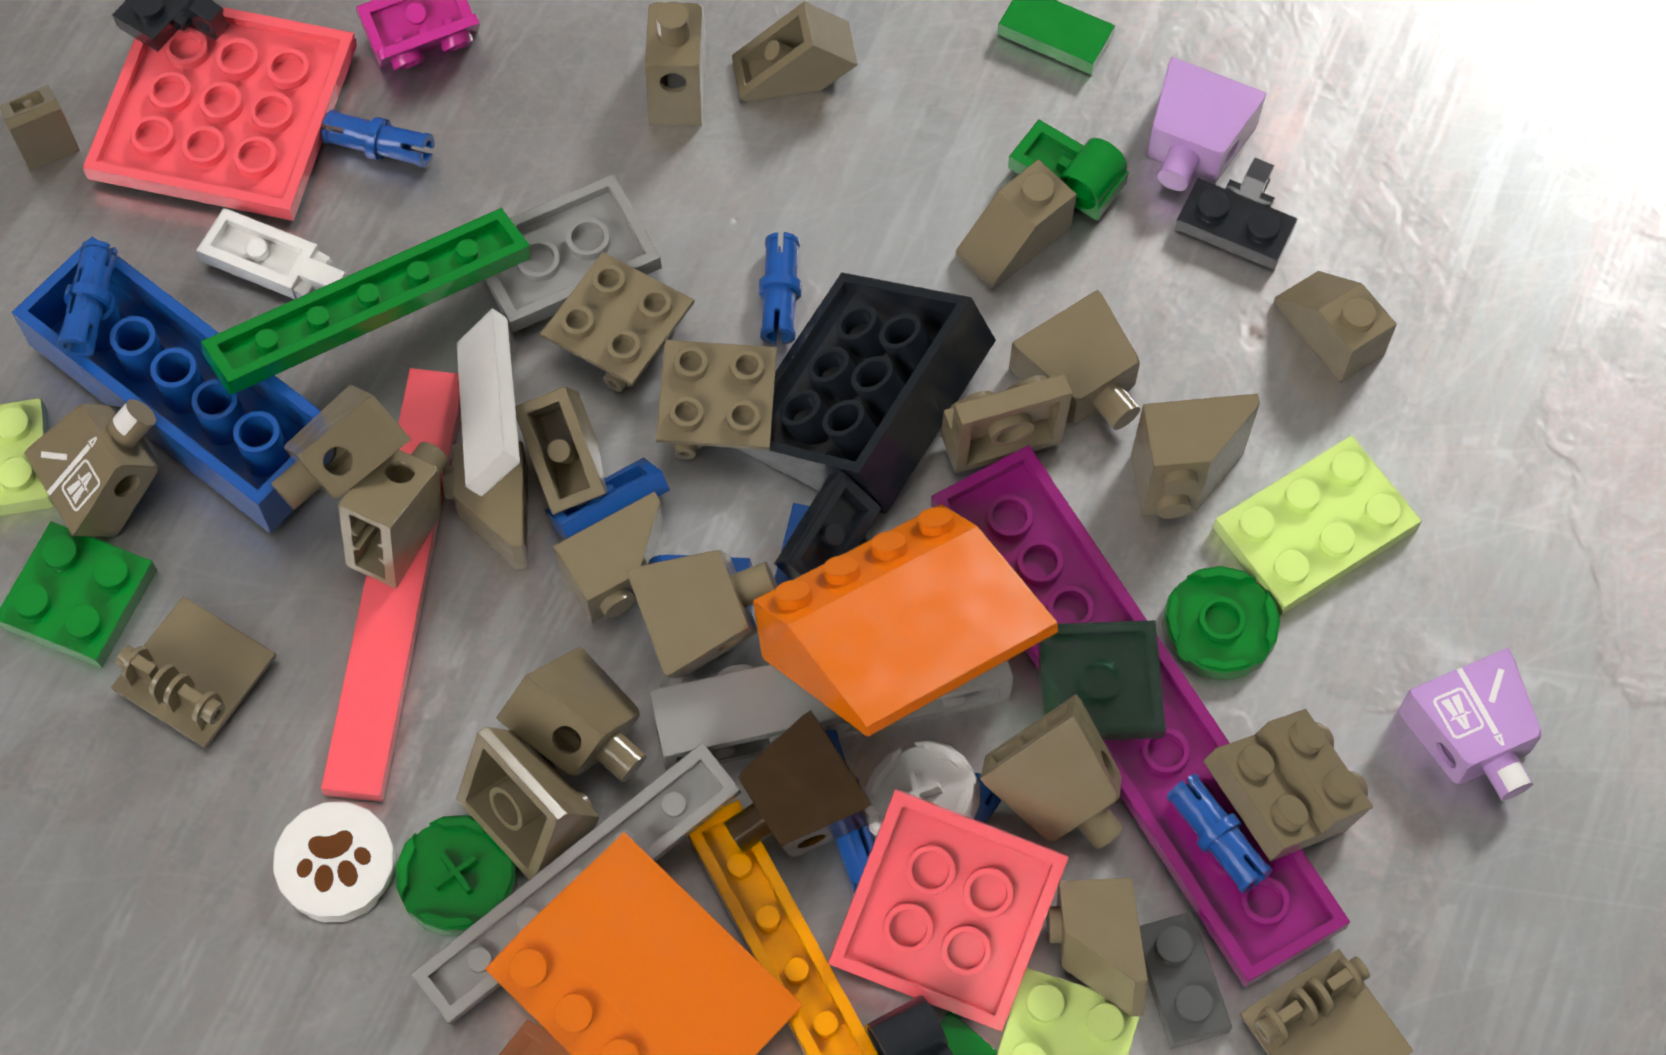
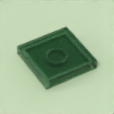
M1156 620L1058 624V632L1037 643L1043 716L1077 694L1103 740L1164 738L1166 726Z

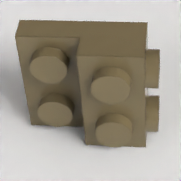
M1065 373L1050 378L1044 375L1032 376L1004 391L994 394L991 391H979L954 403L950 409L944 410L941 437L955 474L997 462L1027 445L1033 451L1062 443L1072 398V391Z
M1307 709L1268 721L1255 735L1217 747L1203 760L1270 861L1346 832L1374 807L1367 798L1368 787L1364 778L1357 772L1347 769L1334 750L1332 732L1326 725L1315 722Z

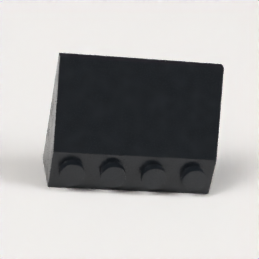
M841 272L775 371L770 450L736 449L820 491L831 473H846L881 507L879 513L887 514L942 427L944 410L950 409L959 400L996 339L972 297Z

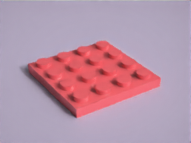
M222 7L224 9L225 21L229 24V27L216 41L190 25L185 31L178 30L158 52L134 38L83 165L87 179L294 221L323 141L321 131L328 127L327 124H323L324 118L330 110L335 108L357 47L354 33Z

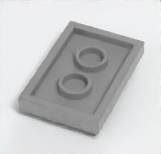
M611 174L510 217L511 221L530 245V259L485 279V282L501 313L507 318L511 332L514 333L555 315L602 252L646 275L661 269L662 265L659 253L615 174Z

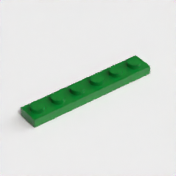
M501 207L201 341L203 356L229 395L235 394L529 260L530 245Z

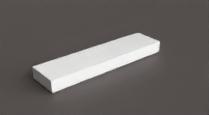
M493 308L456 343L465 485L481 497L520 463L508 320Z

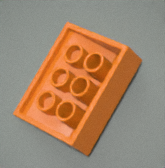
M943 504L924 510L919 516L889 531L877 534L872 540L840 556L830 558L825 564L794 580L783 582L776 589L753 600L762 658L867 737L1058 632L1057 621L978 526Z
M625 832L539 912L485 968L571 1055H757L803 1006L790 991Z

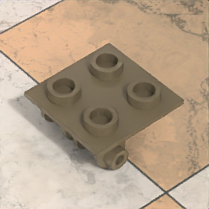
M602 252L540 335L606 371L607 374L603 378L606 385L617 392H621L624 387H632L695 301Z
M665 340L656 442L669 443L674 449V456L680 459L694 458L696 451L701 449L702 446L770 450L777 347Z
M183 596L144 646L133 648L127 645L120 651L115 663L121 668V675L113 683L111 689L206 748L277 655Z
M1337 949L1239 1014L1268 1055H1409L1414 1051L1363 982L1370 977L1366 965L1357 956L1348 961L1340 949Z

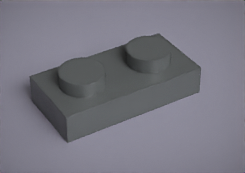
M1193 912L1140 925L1148 983L1170 1049L1229 1033L1232 1029V1024Z

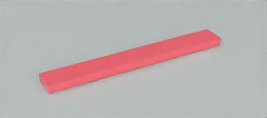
M410 368L398 424L411 440L399 450L411 455L419 443L428 442L441 449L448 458L447 465H451L453 444L456 442L461 417L458 373ZM442 471L440 474L441 501L443 506L444 487ZM440 517L397 588H393L366 575L321 786L324 796L383 802Z

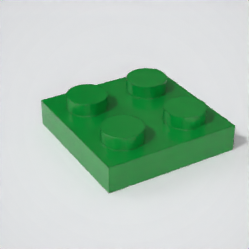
M50 521L0 607V628L103 668L156 574L157 568L153 561L90 536H72L67 527Z

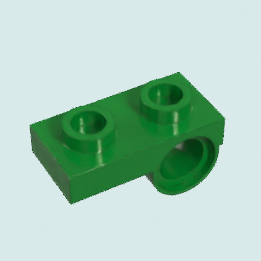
M1040 119L1037 120L1009 156L1008 168L1017 174L1022 173L1039 159L1077 194L1075 208L1097 221L1127 184L1129 174L1124 155L1108 141L1100 138H1090L1085 145H1082Z

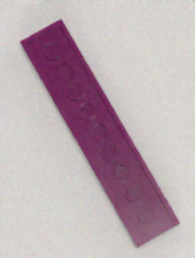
M1027 445L931 496V507L934 508L943 504L978 526L1057 621L1058 632L1025 650L1060 705L1075 694L1084 704L1122 777L1121 799L1244 988L1347 929L1350 920L1303 850L1300 849L1270 861L1203 762L1217 747L1229 744L1230 742L1031 447ZM1198 774L1201 782L1227 815L1233 813L1242 822L1239 830L1266 864L1270 865L1273 869L1271 874L1260 884L1255 886L1252 883V889L1244 894L1240 893L1238 886L1212 853H1203L1196 844L1199 838L1175 806L1166 799L1167 794L1178 783L1184 781L1187 785L1186 779L1190 775Z

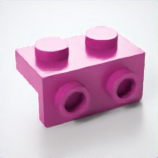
M372 0L356 6L357 15L379 68L383 69L392 65L396 72L423 62V53L441 46L444 53H449L470 45L473 42L471 35L478 33L480 27L477 14L472 13L467 0Z

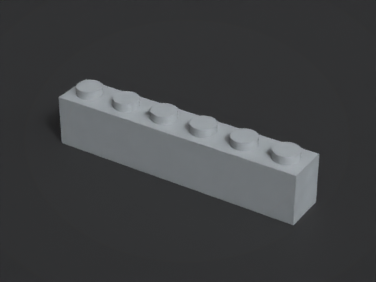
M1007 660L887 727L1010 700L1014 679L1009 661ZM747 664L733 665L722 669L717 676L696 681L691 677H678L664 682L659 689L649 691L665 771L670 769L702 742L720 765L757 757L810 710L819 720L825 731L836 730L839 738L862 733L771 664L755 668Z

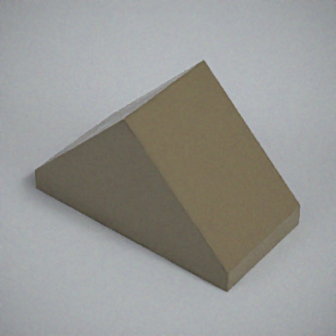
M49 85L0 105L4 120L30 172L80 151L62 109Z

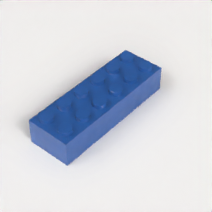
M92 236V237L89 238L88 240H97V239ZM80 247L11 312L29 345L104 404L123 407L128 400L135 399L147 405L153 411L156 423L145 436L272 534L294 511L270 484L295 463V460L287 453L284 446L317 416L321 410L275 375L229 395L202 353L201 341L219 332L119 256L115 262L108 291L112 297L108 312H103L102 319L100 320L93 355L89 357H76L65 353L66 349L60 350L56 344L66 315L67 304L64 301V295L67 285L73 284L81 252ZM334 447L325 453L323 465L328 464L332 460Z

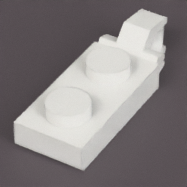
M226 208L222 209L196 250L200 262L293 299L347 276L345 271L330 266L332 263L331 258L321 253L317 244Z

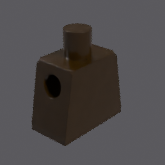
M810 710L741 771L738 779L753 803L726 820L724 824L743 853L773 834L790 857H795L874 823L881 816L819 720Z

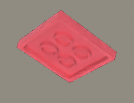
M894 789L828 964L914 998L923 995L929 1004L1002 1032L1069 857L1066 854L901 790Z

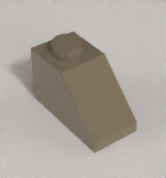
M806 1L802 2L732 54L739 97L747 102L820 92L858 65L849 21Z
M1038 159L996 193L956 249L955 256L993 291L1071 229L1077 194Z
M1321 271L1315 272L1277 295L1273 302L1340 383L1382 358L1397 326V323L1362 283Z
M562 387L515 406L518 425L552 515L607 495L599 445L578 391Z
M518 441L520 463L482 497L466 487L463 444H453V465H446L443 469L445 499H454L459 519L514 568L528 569V464L523 442Z
M655 492L553 546L558 570L591 623L603 617L608 619L618 617L632 608L636 602L626 570L647 565L649 560L654 557L663 527L661 503Z
M1132 878L1060 881L1058 884L1057 905L1050 906L1046 916L1048 942L1059 943L1062 968L1129 1016H1143L1148 978Z

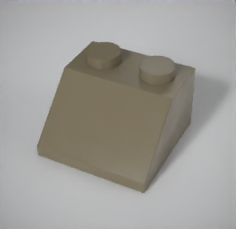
M1258 393L1143 404L1131 452L1141 516L1157 514L1160 518L1174 519L1185 516L1190 511H1197L1243 456L1260 405Z
M485 727L477 732L456 800L530 880L596 827L600 816L594 811L588 797L581 791L575 790L555 769L553 762L511 730Z

